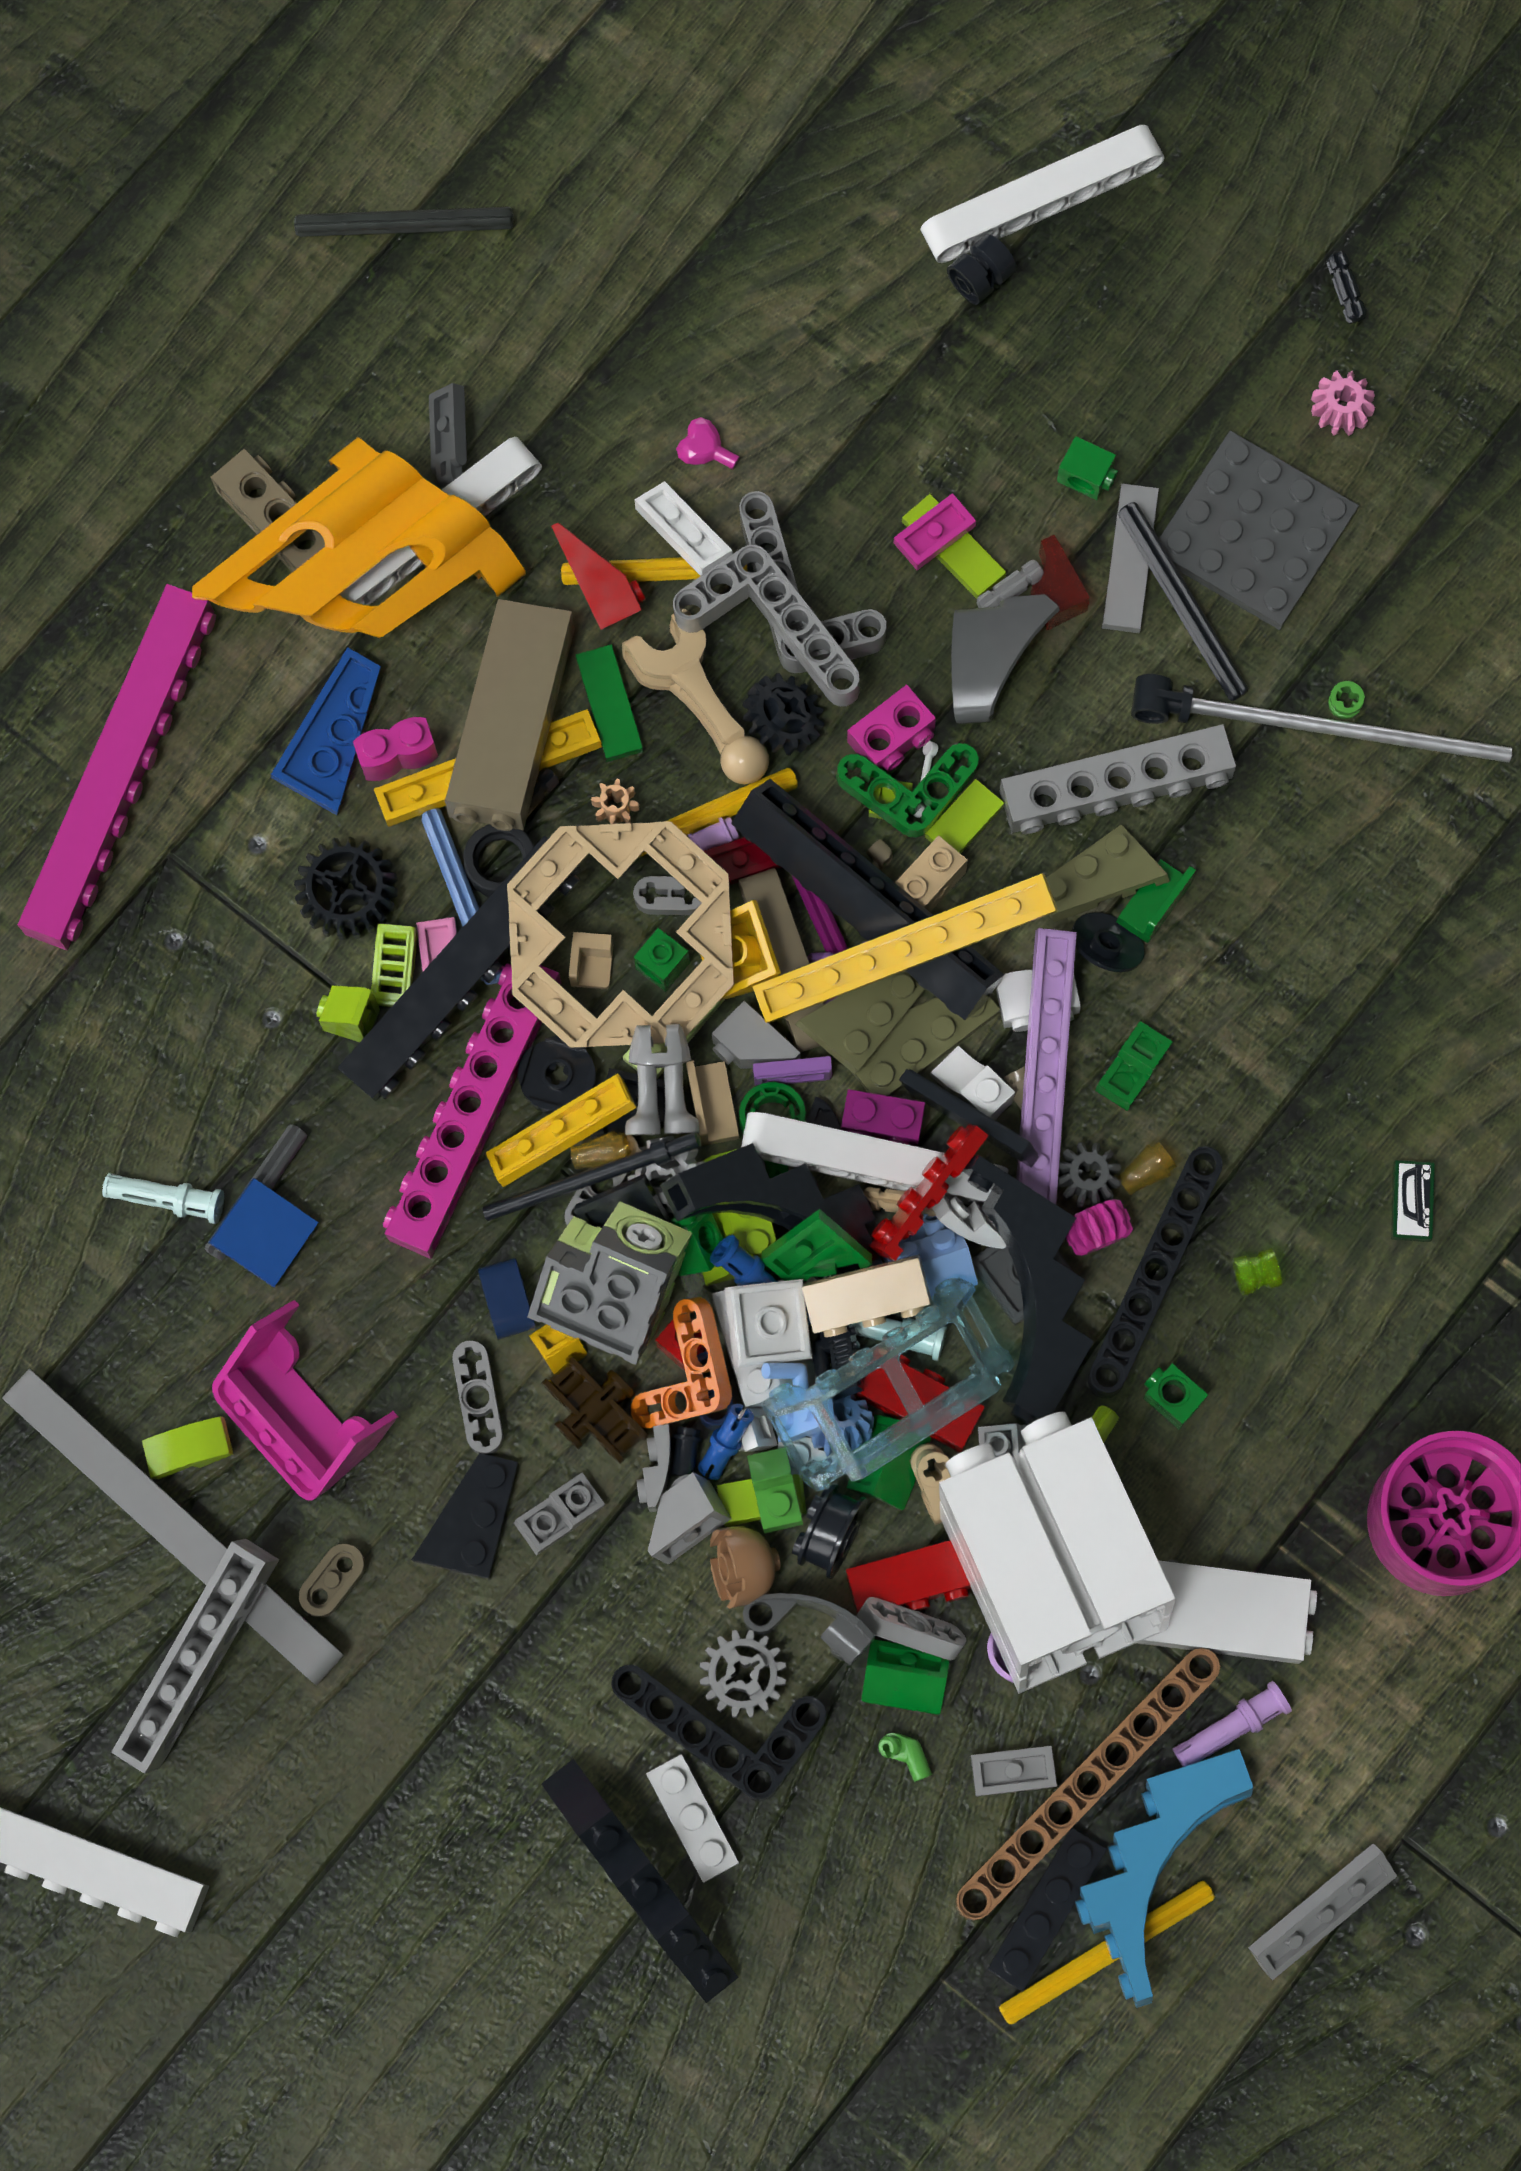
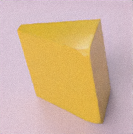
M546 1324L529 1335L553 1374H556L566 1364L565 1359L569 1355L577 1362L587 1355L579 1338L575 1339L551 1328L550 1325Z

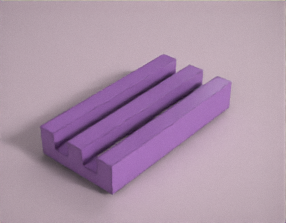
M831 1056L753 1064L755 1086L767 1082L794 1084L830 1080L832 1078Z

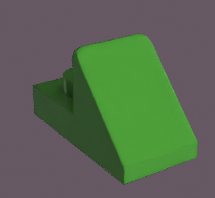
M786 1447L748 1455L747 1459L764 1534L803 1525Z

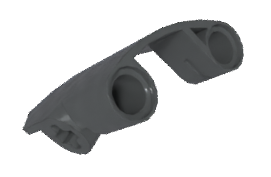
M1047 595L1009 597L1000 601L996 607L955 610L952 628L951 660L953 708L957 724L993 721L994 707L1018 659L1035 635L1060 611L1059 606Z
M786 1593L766 1594L745 1605L743 1609L745 1626L748 1630H753L756 1635L771 1633L797 1606L811 1608L831 1616L835 1620L820 1638L830 1647V1651L835 1658L845 1661L849 1666L861 1656L875 1639V1635L856 1616L832 1602L817 1597ZM758 1605L767 1606L773 1613L771 1621L763 1626L755 1625L749 1618L751 1610Z

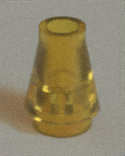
M614 1130L581 1145L571 1147V1158L576 1170L594 1168L631 1155L627 1135L624 1132L617 1134Z
M1158 1141L1153 1146L1148 1144L1117 1178L1121 1180V1184L1131 1196L1142 1188L1170 1177V1171L1175 1169L1177 1165Z

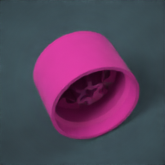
M1439 1432L1412 1444L1383 1471L1370 1495L1367 1509V1527L1372 1546L1381 1563L1403 1584L1422 1593L1436 1596H1456L1472 1592L1508 1571L1521 1558V1463L1498 1442L1472 1432ZM1421 1457L1428 1473V1481L1426 1483L1423 1482L1410 1465V1463ZM1472 1459L1486 1467L1473 1484L1469 1480L1464 1481ZM1445 1468L1454 1474L1456 1480L1454 1487L1447 1488L1438 1482V1469ZM1412 1487L1419 1492L1421 1501L1418 1506H1410L1404 1502L1402 1498L1403 1488ZM1473 1490H1482L1487 1493L1490 1499V1505L1487 1509H1480L1474 1505L1472 1501ZM1447 1506L1450 1509L1457 1507L1460 1514L1456 1517V1522L1452 1518L1446 1520L1443 1517ZM1389 1508L1408 1514V1519L1390 1521ZM1511 1512L1512 1514L1511 1527L1488 1522L1490 1514ZM1429 1518H1433L1434 1524L1438 1527L1437 1530L1431 1526ZM1404 1527H1413L1419 1532L1421 1537L1419 1546H1409L1403 1541L1402 1530ZM1480 1529L1488 1534L1490 1538L1488 1549H1480L1473 1544L1471 1536L1473 1530ZM1423 1548L1430 1551L1425 1568L1413 1561ZM1439 1548H1447L1455 1555V1565L1453 1568H1445L1439 1564L1436 1556ZM1468 1552L1474 1556L1485 1570L1472 1575L1465 1553Z

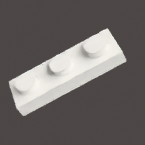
M665 481L634 499L635 509L700 576L733 554L732 549Z
M682 1754L646 1773L703 1883L739 1864Z

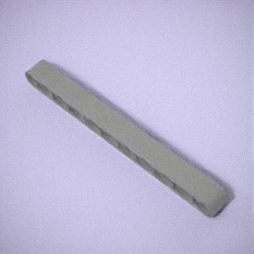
M28 1369L2 1399L207 1585L227 1548L31 1369ZM265 1584L245 1621L317 1686L344 1655Z

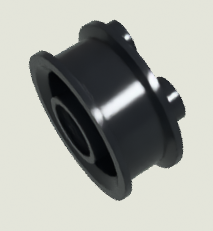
M835 1483L829 1489L825 1488L820 1497L817 1495L814 1497L806 1516L811 1519V1522L806 1532L799 1534L792 1549V1554L798 1556V1565L803 1566L806 1562H809L826 1570V1577L829 1579H833L842 1566L858 1533L868 1503L866 1497H861L858 1501L838 1492L839 1485Z

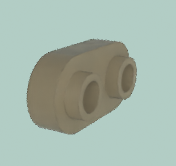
M338 1544L332 1547L303 1583L299 1591V1602L308 1614L320 1618L331 1615L360 1580L365 1571V1559L356 1547L350 1544ZM345 1558L351 1559L353 1563L351 1570L345 1573L340 1572V1561ZM324 1590L328 1594V1599L324 1604L318 1605L314 1602V1595L318 1591Z

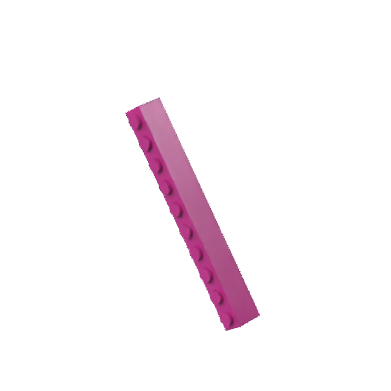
M166 584L17 924L26 936L64 950H68L71 941L75 942L79 938L83 927L82 915L86 906L91 907L98 893L96 883L101 872L105 873L110 867L113 858L112 846L116 837L121 838L126 830L128 823L126 814L131 803L135 804L140 798L143 788L141 780L145 770H150L156 761L158 751L155 747L160 736H165L169 731L172 722V715L170 713L175 701L180 702L187 687L185 678L190 668L194 669L197 666L201 656V647L199 646L205 634L209 635L214 627L216 614H214L209 600H195L192 598V592Z

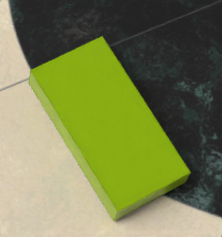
M975 779L928 832L925 833V838L932 843L939 835L961 854L1002 810L1004 802Z

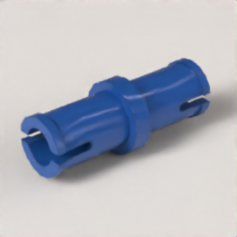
M733 1404L721 1427L713 1431L710 1437L711 1445L698 1464V1470L703 1476H705L710 1465L713 1464L714 1468L708 1478L711 1480L720 1479L731 1456L739 1452L742 1446L741 1439L754 1419V1415L749 1408L746 1409L741 1420H739L737 1417L743 1405Z

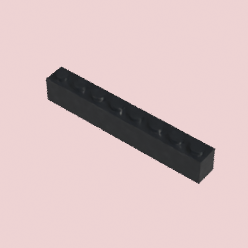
M772 779L751 790L731 823L742 833L745 839L756 844L770 856L776 865L788 871L800 882L802 887L813 892L828 905L833 913L845 919L857 929L863 938L869 941L934 916ZM970 945L905 970L916 979L921 987L933 993L952 1013L959 1015L963 1020H966L983 1007L1005 975Z
M546 836L536 844L337 1067L373 1100L377 1101L380 1096L387 1099L400 1084L397 1077L406 1067L412 1070L420 1063L426 1055V1052L423 1050L426 1044L432 1038L436 1041L440 1040L452 1026V1023L448 1021L458 1009L464 1012L477 998L478 994L474 991L483 980L490 983L503 969L504 966L500 961L510 951L507 884L548 840ZM579 865L537 910L546 920L555 910V907L551 904L561 893L564 896H568L581 881L577 876L581 872Z

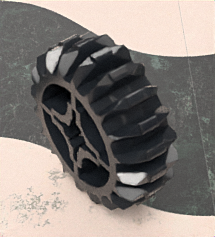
M353 837L347 839L346 846H341L339 839L334 838L332 840L334 848L327 850L324 844H319L318 849L321 853L319 857L311 853L307 854L306 858L311 867L299 866L298 872L304 878L294 882L295 888L302 891L295 896L297 904L304 905L300 913L303 918L311 917L309 923L313 929L323 925L322 932L327 937L337 929V936L340 940H345L347 931L351 930L354 938L359 939L361 937L360 928L366 926L369 933H374L375 928L372 923L374 920L382 924L386 923L387 918L382 910L394 911L395 905L389 899L399 895L398 889L392 886L398 881L396 873L389 872L393 867L391 860H381L383 852L380 848L370 852L371 846L366 840L356 848V842ZM347 863L341 871H328L336 865ZM363 866L370 869L377 877L375 893L370 892L368 887L361 883ZM349 883H352L354 889H346L344 894H341L339 888H347ZM318 884L323 885L326 891L332 893L330 911L324 909L317 902ZM354 905L365 906L360 911L346 914L349 908Z

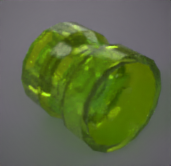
M1272 1248L1260 1251L1255 1258L1242 1255L1232 1259L1236 1282L1242 1296L1253 1294L1257 1288L1262 1286L1268 1289L1282 1286L1279 1264Z

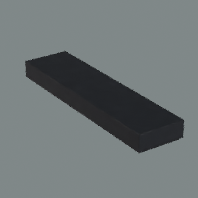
M906 1069L900 1077L899 1081L909 1094L965 1128L968 1124L977 1125L989 1135L986 1141L1032 1168L1039 1158L1038 1152L1030 1141L913 1070Z

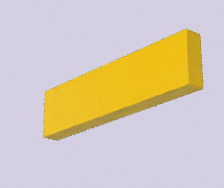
M617 1073L487 1151L486 1155L497 1181L505 1187L636 1108V1105L624 1080Z

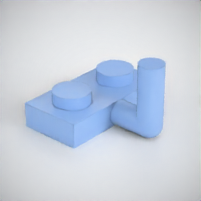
M764 1363L762 1365L761 1373L763 1378L792 1379L794 1395L774 1403V1424L777 1428L778 1442H793L835 1426L831 1386H815L809 1389L807 1368L802 1363Z

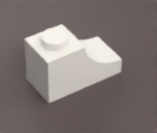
M959 1046L931 1072V1077L947 1092L994 1120L1013 1103L1015 1091L988 1065L980 1064Z

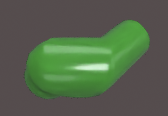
M896 1732L886 1734L879 1741L878 1749L881 1755L885 1758H892L906 1763L914 1782L933 1775L918 1740Z

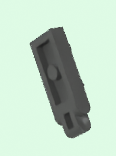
M451 383L429 394L431 470L441 488L446 487L462 474V465L466 464L467 461L464 386Z

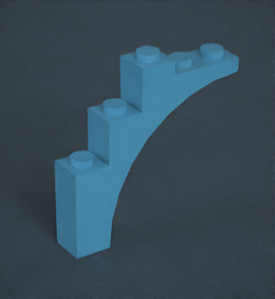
M1240 1749L1148 1778L1146 1782L1147 1792L1141 1793L1148 1816L1156 1815L1157 1819L1115 1832L1113 1836L1114 1845L1108 1847L1115 1870L1123 1869L1124 1873L1080 1887L1081 1900H1077L1075 1903L1083 1925L1090 1923L1093 1934L1110 1930L1111 1934L1104 1935L1106 1945L1112 1960L1120 1959L1124 1971L1123 1974L1118 1975L1120 1986L1125 1999L1133 1997L1136 2008L1151 2004L1153 2000L1145 1965L1144 1928L1147 1908L1158 1877L1174 1851L1196 1827L1220 1810L1252 1796L1254 1787Z

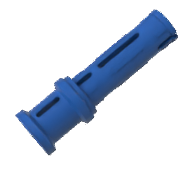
M729 1235L719 1242L711 1254L710 1262L714 1266H722L734 1277V1283L738 1286L779 1282L764 1269L765 1266L762 1259L757 1255L751 1256L739 1245V1239L734 1235ZM806 1306L807 1320H808V1325H809L811 1322H810V1318H809V1314H808V1310H807V1306Z

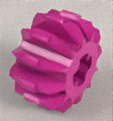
M1112 1199L1099 1203L1073 1215L1076 1217V1220L1069 1230L1066 1240L1069 1246H1072L1075 1255L1083 1256L1128 1237L1133 1230L1130 1223L1131 1218L1127 1209H1124L1121 1200Z

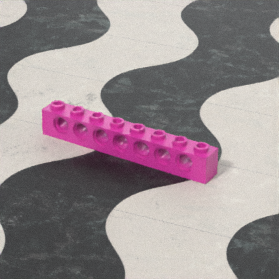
M508 963L503 968L499 977L498 984L502 987L496 999L491 997L484 1008L482 1019L486 1021L480 1033L474 1032L467 1044L466 1053L469 1054L463 1068L458 1066L453 1073L449 1088L453 1090L447 1103L441 1101L435 1111L433 1122L436 1123V1126L431 1136H424L418 1147L416 1157L420 1158L414 1172L408 1171L401 1183L400 1192L403 1193V1196L397 1207H390L383 1222V1227L386 1228L385 1235L390 1242L429 1259H432L515 1083L521 1058L526 1050L532 1046L543 1023L526 1007L515 1009L509 1005L510 1000L514 996L512 995V966ZM540 965L547 974L561 985L558 972ZM507 1028L514 1032L511 1040L506 1043H497L493 1040L494 1034L500 1029ZM484 1063H493L497 1066L496 1073L489 1078L478 1076L477 1070ZM469 1097H475L481 1101L480 1107L472 1113H466L460 1109L462 1102ZM460 1132L464 1135V1141L460 1146L450 1148L444 1145V1140L448 1134ZM441 1166L448 1170L447 1177L443 1181L433 1183L428 1180V1174L431 1169ZM425 1201L431 1204V1210L427 1216L416 1218L411 1215L412 1207L416 1203Z

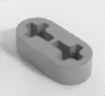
M644 877L634 886L635 905L645 914L692 915L702 904L697 898H693L692 904L688 905L685 904L684 898L672 897V895H684L686 892V888L674 877ZM649 887H654L656 894L668 896L655 897L654 903L648 904L646 898L640 896V894H646Z

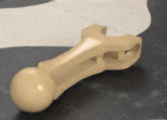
M682 609L681 612L683 614L691 616L688 610ZM673 613L669 626L676 645L672 649L665 651L653 649L640 636H634L622 643L623 658L638 682L650 689L669 690L686 704L713 739L721 755L720 763L722 770L730 780L738 784H751L764 776L769 766V754L766 747L758 739L752 736H744V729L728 713L706 678L701 665L706 647V634L703 629L694 633L683 631L678 627Z

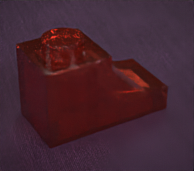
M1055 535L1041 540L1039 556L1043 564L1044 574L1041 580L1032 585L1031 595L1045 594L1059 606L1060 611L1045 624L1047 631L1088 611L1090 600L1088 593Z

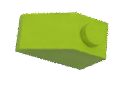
M332 986L329 995L322 996L316 1016L320 1018L319 1023L324 1031L361 1042L374 1027L380 1008L370 989L364 987Z

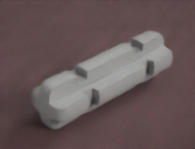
M1030 560L1021 567L1022 570L1020 572L1016 570L994 585L992 592L987 590L977 598V606L979 608L996 607L1005 598L1019 596L1028 589L1027 586L1029 584L1033 586L1043 579L1044 571L1037 561Z

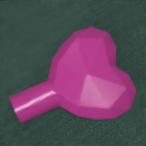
M702 417L691 421L688 426V436L681 440L676 448L678 458L684 463L692 465L706 464L716 460L733 470L740 458L738 455L721 447L720 435L710 420Z

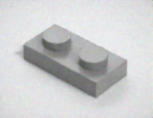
M1052 1746L970 1756L976 1797L1057 1787Z

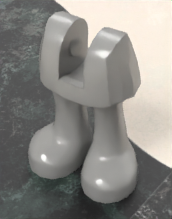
M680 1024L666 1025L665 1046H667V1053H652L651 1025H637L635 1028L629 1052V1063L637 1065L638 1107L637 1113L626 1121L625 1135L661 1134L656 1068H664V1134L700 1132L698 1118L687 1112L684 1101L683 1064L689 1062L691 1056L683 1028Z

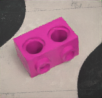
M906 684L848 729L847 743L857 754L864 756L880 769L890 772L904 760V754L914 746L916 749H919L933 738L936 718ZM904 716H912L918 720V724L910 728L904 727L899 723V719ZM880 738L887 741L889 746L884 750L878 751L871 748L869 743L874 739Z

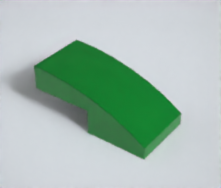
M1140 1021L1097 1084L1095 1091L1128 1111L1173 1041Z

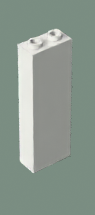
M1158 1560L1176 1599L1170 1614L1171 1617L1167 1630L1142 1640L1138 1644L1185 1650L1204 1648L1216 1654L1300 1664L1304 1661V1655L1311 1654L1313 1631L1307 1630L1308 1614H1315L1317 1591L1310 1590L1311 1580Z

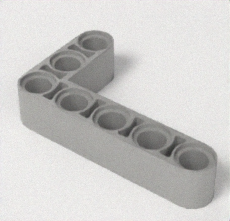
M759 491L746 494L741 499L739 505L740 524L746 546H760L763 543L774 545L776 548L768 554L798 592L770 497ZM754 509H759L766 513L760 519H753L747 515ZM751 562L754 573L762 568L759 563ZM772 591L765 598L772 602H778L785 595L778 591ZM862 610L821 621L831 636L839 637L842 640L839 646L850 660L874 654L884 647L887 628L886 620L876 610ZM794 620L788 625L794 631H801L807 626L801 620ZM769 623L783 668L791 673L807 672L796 657L787 653L788 646ZM870 626L879 631L874 637H866L860 633L862 628ZM817 649L810 654L815 660H824L830 655L823 649Z
M747 545L742 547L675 595L673 600L675 621L679 628L688 633L704 629L750 597L830 702L837 706H848L857 700L860 693L859 672L767 551L761 546ZM750 562H756L762 566L755 573H750L743 569ZM718 584H727L731 587V590L725 594L715 593L712 589ZM772 591H778L785 595L778 602H772L765 598ZM688 605H696L700 608L697 614L691 616L681 612ZM794 620H801L807 624L801 631H794L788 627ZM817 649L826 650L830 654L824 660H815L810 656ZM840 678H845L851 681L852 685L848 689L840 690L835 688L833 683Z

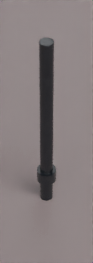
M697 1132L671 1141L667 1138L651 1143L649 1149L483 1206L484 1217L487 1221L654 1163L660 1166L674 1161V1156L701 1147L700 1137Z

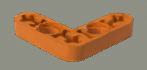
M702 1297L683 1299L676 1304L673 1311V1321L687 1381L635 1396L631 1404V1415L642 1428H652L653 1426L665 1425L721 1411L727 1408L731 1402V1385L714 1313L709 1302ZM695 1311L697 1318L691 1321L690 1313ZM701 1332L702 1337L694 1338V1333ZM700 1344L708 1352V1361L705 1366L697 1358V1348ZM710 1372L711 1376L704 1378L703 1373ZM713 1389L715 1397L710 1399L708 1391ZM678 1391L684 1394L687 1401L684 1412H681L675 1403ZM661 1403L663 1411L649 1414L648 1406Z

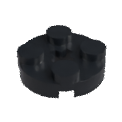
M551 1036L526 1050L519 1063L518 1079L524 1098L537 1110L551 1114L594 1088L596 1085V1070L591 1056L584 1047L570 1048L558 1036ZM557 1066L564 1067L563 1073L568 1076L567 1080L560 1081L559 1085L552 1084L551 1078L546 1076L547 1072L555 1071Z

